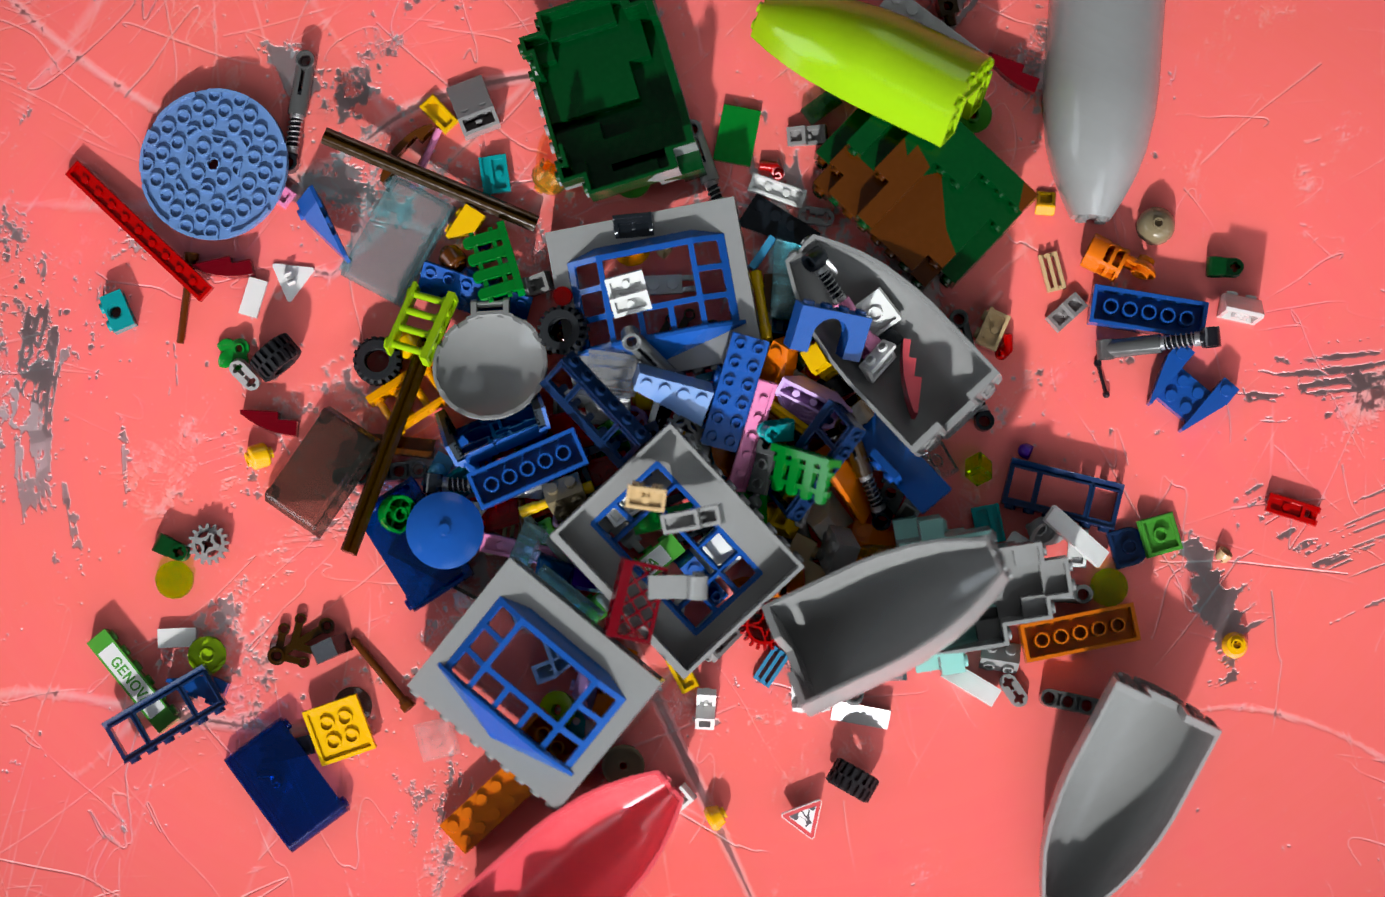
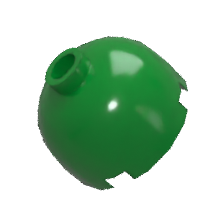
M399 494L390 495L382 500L377 511L381 526L390 532L403 533L406 530L409 514L414 507V501L408 496Z

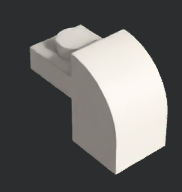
M697 688L695 729L714 730L717 689Z

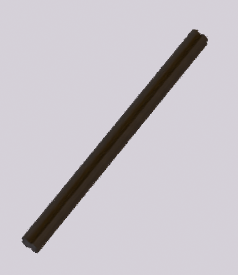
M328 127L322 136L321 144L532 232L540 217Z
M419 337L416 346L420 348L424 346L426 338ZM413 354L341 546L340 550L353 556L358 554L427 366H423L419 355Z

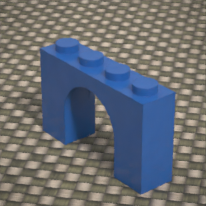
M808 298L803 300L796 299L783 342L789 349L808 352L816 327L827 319H837L841 324V335L835 354L844 360L860 362L872 318L867 315V311L857 308L853 311L843 305L833 307L832 304L827 302L818 304Z

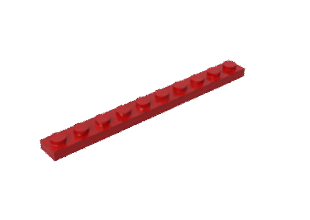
M77 160L65 173L74 184L199 302H202L210 294L214 287L80 161Z

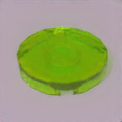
M170 561L161 565L157 570L155 583L158 591L163 596L179 599L188 595L192 590L194 575L190 567L185 563Z
M1112 568L1101 569L1096 572L1089 585L1093 591L1092 598L1100 605L1107 607L1121 603L1128 592V582L1124 574Z

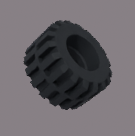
M562 305L549 308L550 311H545L543 313L545 317H540L539 321L542 323L541 326H537V329L540 330L538 338H542L540 342L546 346L545 348L548 351L566 355L572 350L579 352L581 350L580 347H584L587 344L584 341L589 339L590 335H587V331H590V327H587L589 322L588 319L584 318L585 315L582 312H579L576 308ZM567 319L571 323L572 333L566 341L561 342L556 336V326L561 320Z
M283 333L262 346L252 357L250 365L265 382H268L289 369L298 360L302 351L287 333Z
M373 336L371 339L366 338L365 342L360 343L358 349H355V357H353V366L358 376L368 384L376 386L385 385L396 376H399L400 369L403 367L401 353L399 349L395 348L392 356L388 355L389 363L383 371L373 372L368 368L367 359L371 353L381 350L387 354L384 348L385 338L381 336Z
M842 758L836 759L826 777V780L832 785L866 803L869 802L879 784L877 778Z

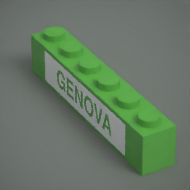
M666 534L657 539L659 542L654 547L652 545L648 546L642 552L644 555L641 558L637 559L635 557L633 560L668 567L686 550L673 534ZM654 570L649 575H658L661 571ZM597 593L594 596L590 594L582 600L584 602L582 607L597 624L607 616L610 601L604 594Z
M103 629L87 642V645L132 701L137 703L156 692L157 689L153 685L155 681L149 674L145 675L142 672L143 666L138 660H133L130 657V650L124 644L121 646L117 641L119 639L118 635L113 630ZM167 696L141 710L158 733H163L180 719L177 715L179 714L177 708L173 704L169 705L165 700Z

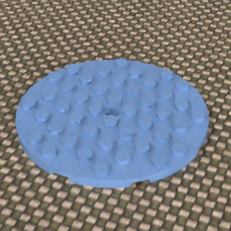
M208 88L207 90L190 92L181 96L158 114L156 121L150 130L148 129L142 143L139 172L141 173V186L150 207L164 223L192 238L224 240L248 232L271 213L285 188L289 169V157L283 132L275 118L264 106L237 91ZM214 159L218 160L217 169H211L209 166L210 162Z

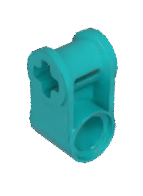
M781 418L778 420L762 421L758 424L756 431L758 436L764 438L769 443L790 442L794 440L795 420Z

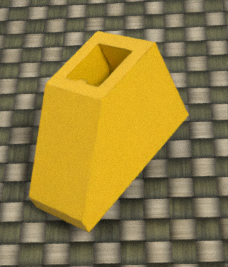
M467 204L464 207L460 206L455 214L457 218L446 227L445 236L448 240L467 237L472 232L476 235L485 222L486 217Z

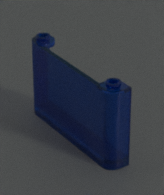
M411 476L378 497L366 533L405 593L406 600L404 602L410 611L413 609L416 612L473 576L474 572L468 562L454 569L444 570L430 567L421 562L410 549L406 530L399 534L390 532L381 526L377 511L380 503L386 497L394 494L408 496L414 501V506L426 497L414 477Z
M280 717L227 756L224 761L291 852H295L350 810L348 808L350 804L344 796L336 795L292 735L290 730L292 728L291 723L287 718L283 719Z

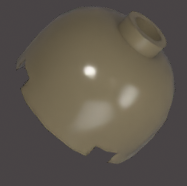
M1152 207L1146 209L1139 216L1136 230L1138 236L1147 244L1161 245L1172 237L1175 231V221L1173 215L1168 210L1162 207Z

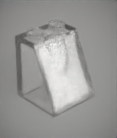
M589 349L588 367L615 396L635 397L636 391L633 389L632 378L637 364L641 363V361H638L635 355Z

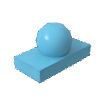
M438 451L427 473L443 474V477L449 474L454 463L450 456Z

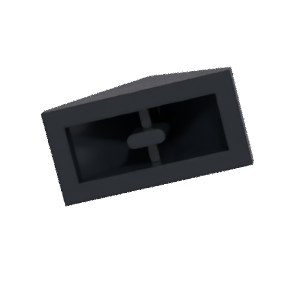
M346 632L331 636L310 646L317 665L353 650Z

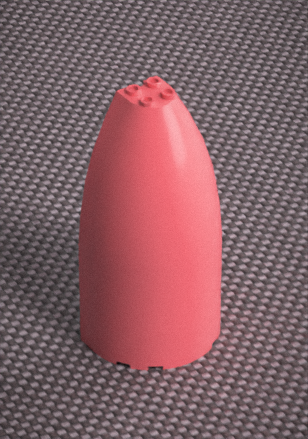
M659 770L629 776L600 786L574 799L529 830L455 897H631L650 874L663 853L683 806L684 793L678 786L673 788L670 784L672 782L671 778L664 771L660 773Z

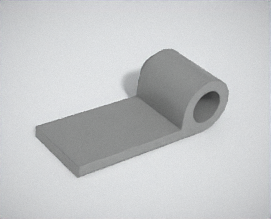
M693 571L692 575H648V599L708 600V576L704 575L703 571Z

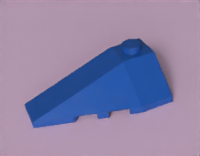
M309 186L296 202L299 207L296 211L301 221L305 219L310 228L343 260L350 263V258L314 186Z

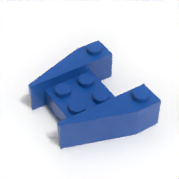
M1188 346L1186 348L1181 347L1180 349L1178 347L1172 348L1165 356L1146 403L1149 406L1156 399L1184 422L1178 430L1179 433L1227 405L1240 390L1224 377L1210 392L1187 373L1182 367L1195 353Z

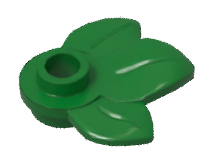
M226 338L217 344L218 349L222 351L218 358L219 367L228 368L236 358H242L249 364L247 355L250 351V345L245 339L238 338L232 340ZM238 345L242 346L241 352L237 349ZM236 365L235 369L237 371L241 370L242 365Z

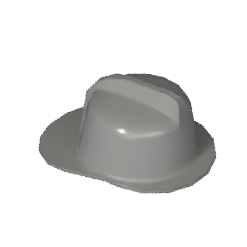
M1038 517L1025 526L1029 535V541L1040 540L1042 544L1053 545L1063 540L1061 536L1042 521L1044 517Z

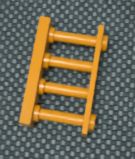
M432 362L431 366L426 368L424 375L429 378L438 392L433 378ZM407 370L365 397L372 408L375 406L380 408L387 421L390 418L391 411L385 404L386 399L391 396H395L397 399ZM419 387L417 397L424 407L416 413L411 409L402 435L405 433V430L442 406H448V404L441 396L430 403L421 387Z

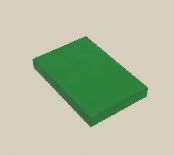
M724 104L713 156L714 161L745 167L751 166L761 111Z

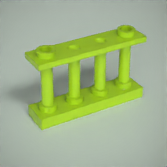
M413 281L411 287H408L406 291V298L392 330L384 340V348L389 356H392L395 348L419 355L423 366L430 367L436 348L444 337L459 300L456 293L448 291L446 297L443 298L420 292L421 289L417 281ZM417 299L441 305L439 312L436 314L413 307ZM409 316L432 321L434 324L431 330L428 331L406 325ZM402 332L426 338L424 346L420 348L399 342Z

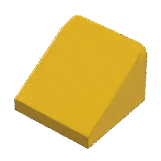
M1036 191L1038 196L1035 203V214L1053 216L1056 192Z

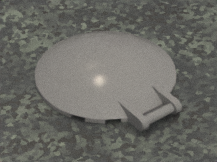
M503 297V299L494 300L489 303V300L477 301V299H471V315L467 316L465 320L457 325L454 324L444 334L445 337L436 348L432 367L434 382L440 396L456 412L478 420L505 418L525 408L541 390L542 386L539 383L546 377L548 369L547 351L545 345L541 344L542 338H538L536 329L526 320H522L510 313L509 297ZM503 307V310L478 311L480 308Z

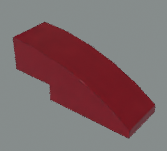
M992 52L988 53L994 59L993 69L1005 81L1030 96L1034 95L1040 78L1022 72L1024 64Z
M227 256L192 264L196 271L214 277L228 279L256 277L251 259L233 263V259Z
M240 409L241 415L263 429L284 436H299V422L297 420H281V413L274 411Z

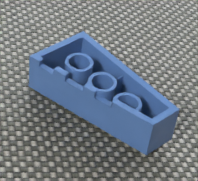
M641 363L637 364L632 378L633 389L636 392L700 426L702 425L714 394L712 382Z

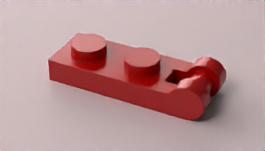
M1270 492L1264 511L1316 527L1318 522L1316 518L1320 514L1321 508ZM1306 510L1310 511L1309 518L1304 517Z

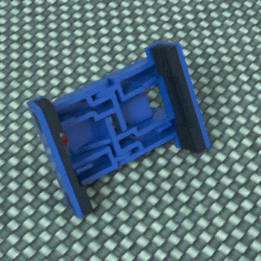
M540 393L525 408L511 416L496 420H476L457 429L451 422L445 409L434 414L444 447L456 467H465L469 473L495 461L494 455L499 454V452H505L516 446L524 449L547 439L546 433L551 429Z

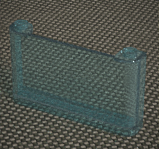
M394 175V177L390 176L385 184L387 188L349 255L351 262L347 263L343 260L339 270H341V276L401 308L406 298L408 287H411L413 281L418 280L424 262L429 260L457 208L405 179Z

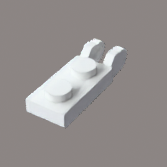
M693 275L644 276L649 296L696 292L695 286L682 287V281H694Z

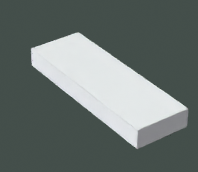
M753 172L747 191L755 194L758 193L763 197L801 209L808 190Z

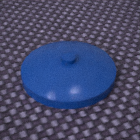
M436 492L424 497L413 507L407 519L406 537L410 549L421 562L436 569H454L466 564L477 554L483 542L484 524L480 512L469 499L454 492Z

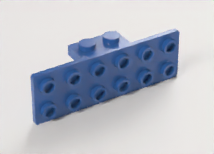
M427 260L423 264L418 282L421 289L420 292L441 298L446 297L448 291L455 292L459 300L456 309L470 314L471 299L482 301L478 297V291L485 287L483 283L477 284L473 280V274L476 271H480L477 267L466 265L462 272ZM502 277L488 281L489 286L500 283ZM513 292V296L509 297L510 313L527 321L533 297L528 295L519 297L517 292ZM506 294L500 297L493 298V300L503 299V297H508V295ZM503 307L480 308L478 311L503 310Z
M737 332L732 333L723 366L718 365L717 369L712 373L711 381H713L714 394L709 404L710 409L701 436V444L731 452L738 451L757 382L770 344L769 341Z
M874 413V416L867 424L862 425L867 431L862 437V441L873 467L876 470L880 469L884 473V478L890 484L893 483L922 514L927 512L952 490L922 456L916 457L876 413Z

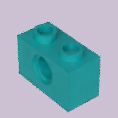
M118 289L99 297L101 303L98 305L102 314H106L108 318L106 325L110 332L113 331V333L118 335L138 326L123 290ZM120 308L121 314L118 317H113V310Z

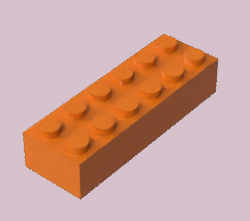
M1133 602L1017 625L1025 663L1141 640Z
M501 768L439 826L462 852L467 854L532 794L529 791L531 788L526 784L521 785L515 780V775L509 771L507 773Z

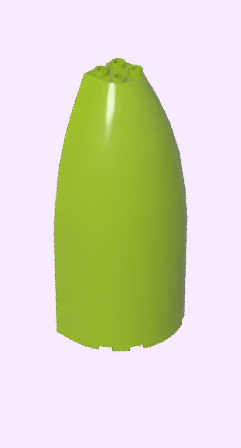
M765 0L764 3L760 2L756 8L758 15L751 24V37L781 63L803 78L838 98L940 147L955 133L960 117L968 120L981 107L993 73L991 69L994 66V59L991 56L904 15L858 0Z

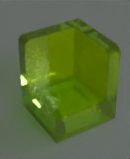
M982 452L965 460V477L976 486L991 480L992 461Z

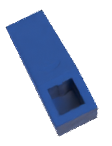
M689 549L674 560V563L685 575H692L693 571H703L704 575H710ZM714 579L708 584V598L717 606L728 594Z
M199 676L184 685L189 696L196 699L200 696L209 705L218 702L204 676ZM213 676L223 695L226 696L231 683ZM178 678L166 679V682L171 683Z

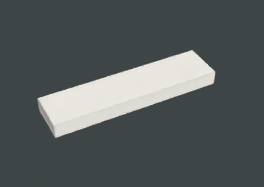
M1052 505L1043 518V522L1091 564L1098 568L1101 566L1109 551L1058 506Z

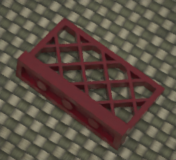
M621 557L603 629L605 636L650 645L661 599H653L649 602L644 594L648 591V587L642 590L637 581L645 576L648 577L654 570L663 571L662 575H667L669 568ZM633 565L641 566L645 573L635 579L632 574ZM635 583L640 592L630 598L627 590L629 586ZM643 595L647 604L637 609L633 600ZM631 602L636 611L626 617L622 611L623 606ZM650 607L653 612L652 617L645 621L640 612ZM638 614L643 623L632 628L628 619ZM626 621L631 630L625 634L617 633L619 625ZM644 625L648 630L646 639L639 638L635 632Z

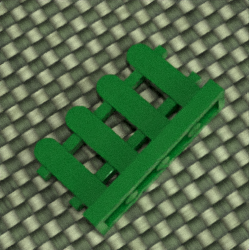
M504 220L496 222L497 229L488 227L487 232L474 235L472 232L469 233V237L463 240V247L466 250L473 249L475 253L468 257L469 265L472 267L478 266L480 270L473 274V280L477 284L483 283L485 287L478 291V297L482 301L489 300V303L494 302L493 298L506 294L508 297H512L513 292H517L519 297L526 295ZM502 241L503 245L498 246L497 242ZM492 243L493 248L479 252L478 247ZM507 257L508 262L503 263L502 259ZM497 260L498 265L484 269L483 264ZM512 274L513 279L508 280L507 276ZM503 278L502 283L489 286L488 281Z
M772 443L770 450L777 452V456H774L773 461H776L773 475H770L769 479L772 481V489L774 491H781L784 485H786L785 491L787 495H796L798 489H800L801 499L810 500L812 494H815V503L825 504L827 498H830L831 495L828 491L831 478H834L835 473H832L833 468H841L842 460L785 443ZM788 465H790L788 478L785 479ZM802 469H803V470H804V474H803L802 484H800V478H801V473H802ZM816 474H819L816 488H814Z

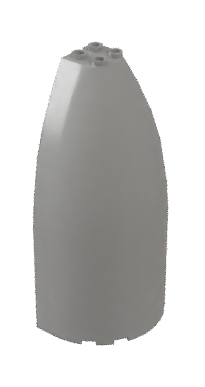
M1049 0L1042 84L1045 147L1059 195L1070 219H1075L1077 223H1086L1087 220H1094V224L1105 225L1106 222H1109L1127 195L1146 154L1159 95L1166 0Z
M815 234L805 237L801 242L802 247L799 250L793 249L790 251L785 260L796 299L803 300L808 298L818 304H821V302L834 304L832 302L833 298L829 297L830 293H827V288H824L825 285L821 284L822 280L818 279L819 276H816L814 272L806 270L801 263V258L814 246H820L827 252L828 260L826 262L830 269L829 272L833 273L832 277H835L838 286H841L840 290H843V293L851 298L854 305L881 287L903 316L900 321L891 327L905 339H911L909 357L917 358L915 376L922 377L919 408L915 420L910 417L901 384V343L894 350L897 357L876 381L871 383L867 381L859 368V365L864 360L863 358L860 359V362L841 359L835 354L841 335L839 320L827 319L821 322L814 330L813 337L846 383L916 457L923 456L925 450L931 452L940 445L941 439H949L982 408V401L984 399L988 400L996 391L995 384L999 385L1001 383V373L931 300L889 266L863 251L838 241Z
M989 538L935 539L907 544L849 564L761 606L773 639L787 654L792 667V671L788 672L787 676L798 705L804 713L812 717L890 681L924 663L963 635L978 621L1009 580L1013 578L1009 567L1005 564L1006 559L997 544H992Z
M1113 672L1064 765L1045 817L1040 844L1039 897H1110L1141 868L1178 815L1222 733L1217 723L1209 716L1204 718L1199 709L1190 703L1184 705L1178 696L1136 676L1134 679H1131L1132 677L1127 673Z

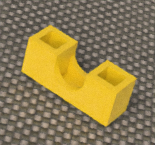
M810 343L808 352H800L811 373L819 374L824 381L827 382L839 374L817 343Z

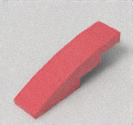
M903 338L900 349L901 384L910 417L915 420L919 408L922 377L915 376L917 358L909 357L911 339Z

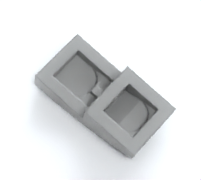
M826 124L786 127L788 147L823 145L828 139Z
M1074 292L1048 315L1045 320L1058 333L1088 305Z

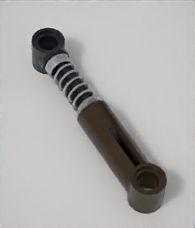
M837 416L834 427L841 437L848 426H843L841 424L843 420ZM861 439L848 458L856 478L863 484L862 487H864V492H866L865 496L868 497L867 501L870 502L873 527L879 531H885L890 527L893 514L891 509L885 506L884 501H881V493L878 491L879 488L876 487L875 478L872 477L874 470ZM884 516L887 520L881 521L878 517Z

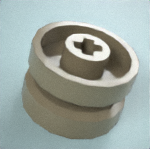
M625 744L615 746L603 757L602 771L608 782L644 773V758L633 746ZM622 762H625L627 768L624 770L620 769L621 767L619 766Z

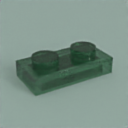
M825 91L800 111L812 126L839 107L842 101L837 96Z

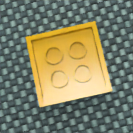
M357 693L302 712L322 766L377 747Z

